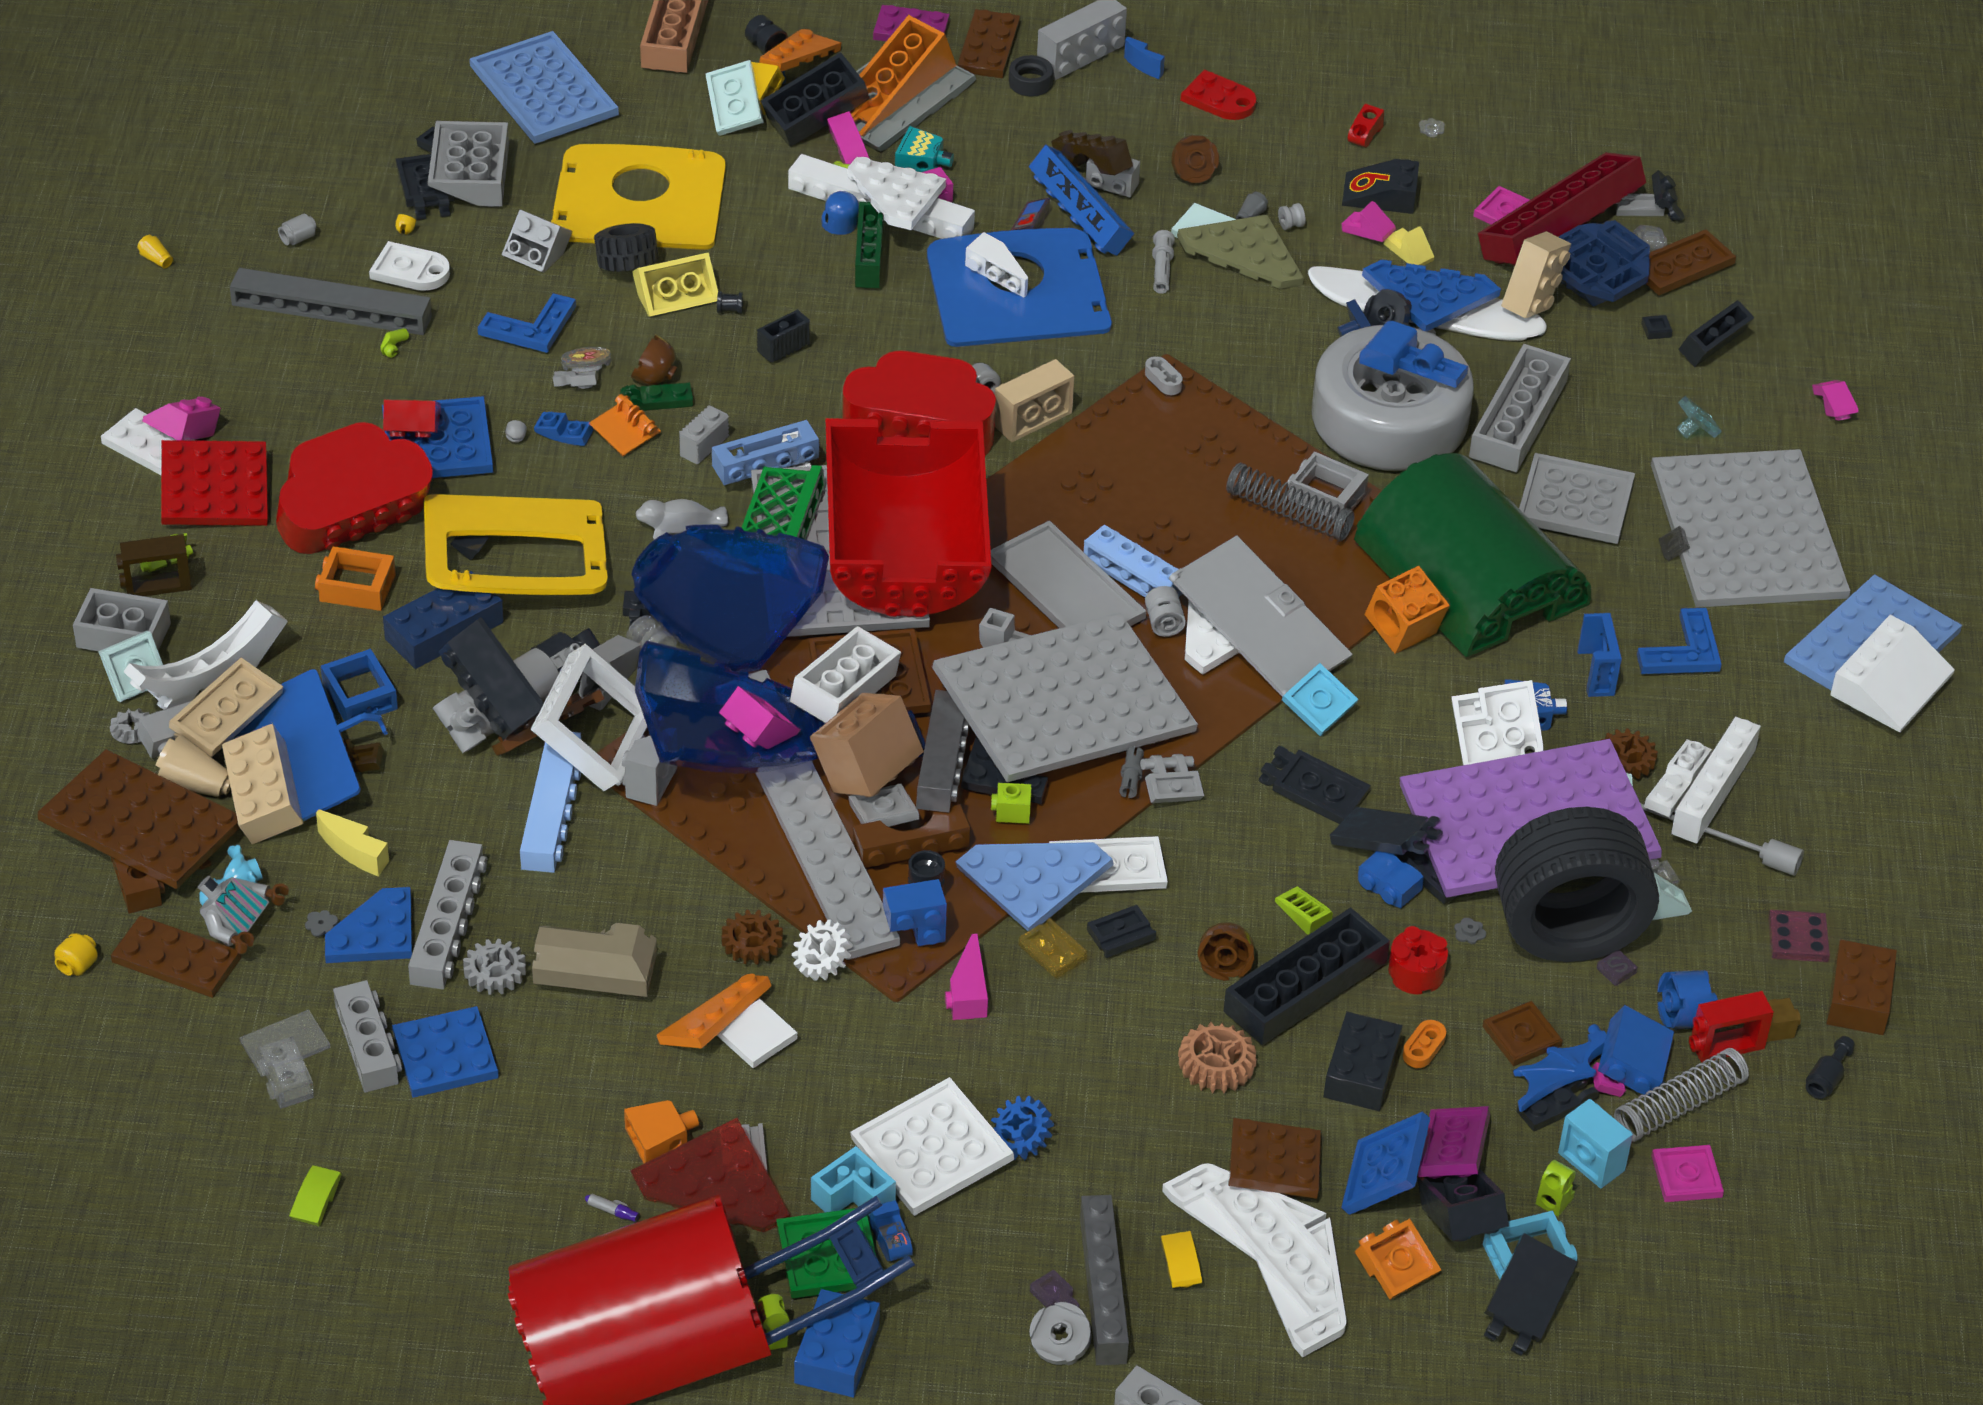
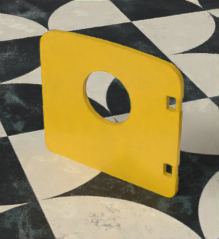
M578 144L566 150L563 157L551 222L573 231L569 242L595 243L594 235L605 228L620 224L640 223L655 228L657 247L711 249L715 244L726 170L725 159L715 152L674 147L625 144ZM568 168H576L575 173L567 172ZM635 169L656 171L666 177L669 182V188L663 195L648 201H633L623 198L614 191L612 185L619 175ZM559 215L567 216L566 220H558Z

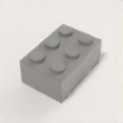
M90 588L73 623L76 648L100 651L140 633L150 631L156 648L159 650L171 624L168 600Z

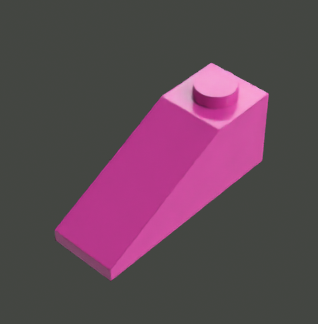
M978 934L971 935L950 979V991L945 992L946 1009H951L953 1020L987 1018L988 997Z

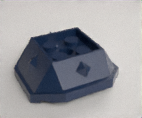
M1616 220L1606 221L1605 224L1591 223L1579 225L1559 236V238L1571 243L1569 249L1570 258L1563 266L1561 283L1592 306L1607 300L1614 302L1648 283L1650 245Z

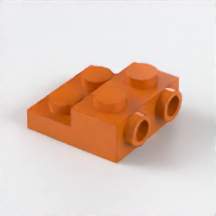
M1410 1218L1402 1223H1399L1398 1220L1389 1223L1382 1228L1384 1232L1378 1236H1375L1374 1232L1358 1241L1360 1246L1355 1251L1370 1277L1375 1275L1389 1299L1400 1295L1441 1271L1440 1266Z

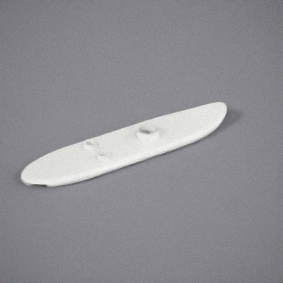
M1324 266L1311 267L1308 270L1309 278L1314 286L1326 297L1347 307L1346 302L1355 299L1364 312L1368 299L1372 295L1379 293L1362 276L1363 271ZM1495 298L1436 328L1488 339L1523 341L1528 337L1543 335L1547 326L1538 314L1524 318L1502 307L1503 299ZM1390 310L1384 311V316L1387 318L1390 317Z

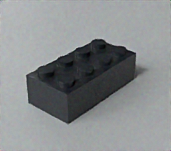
M840 52L765 97L761 102L766 117L789 147H792L828 125V118L849 112L869 100L870 97L864 80Z

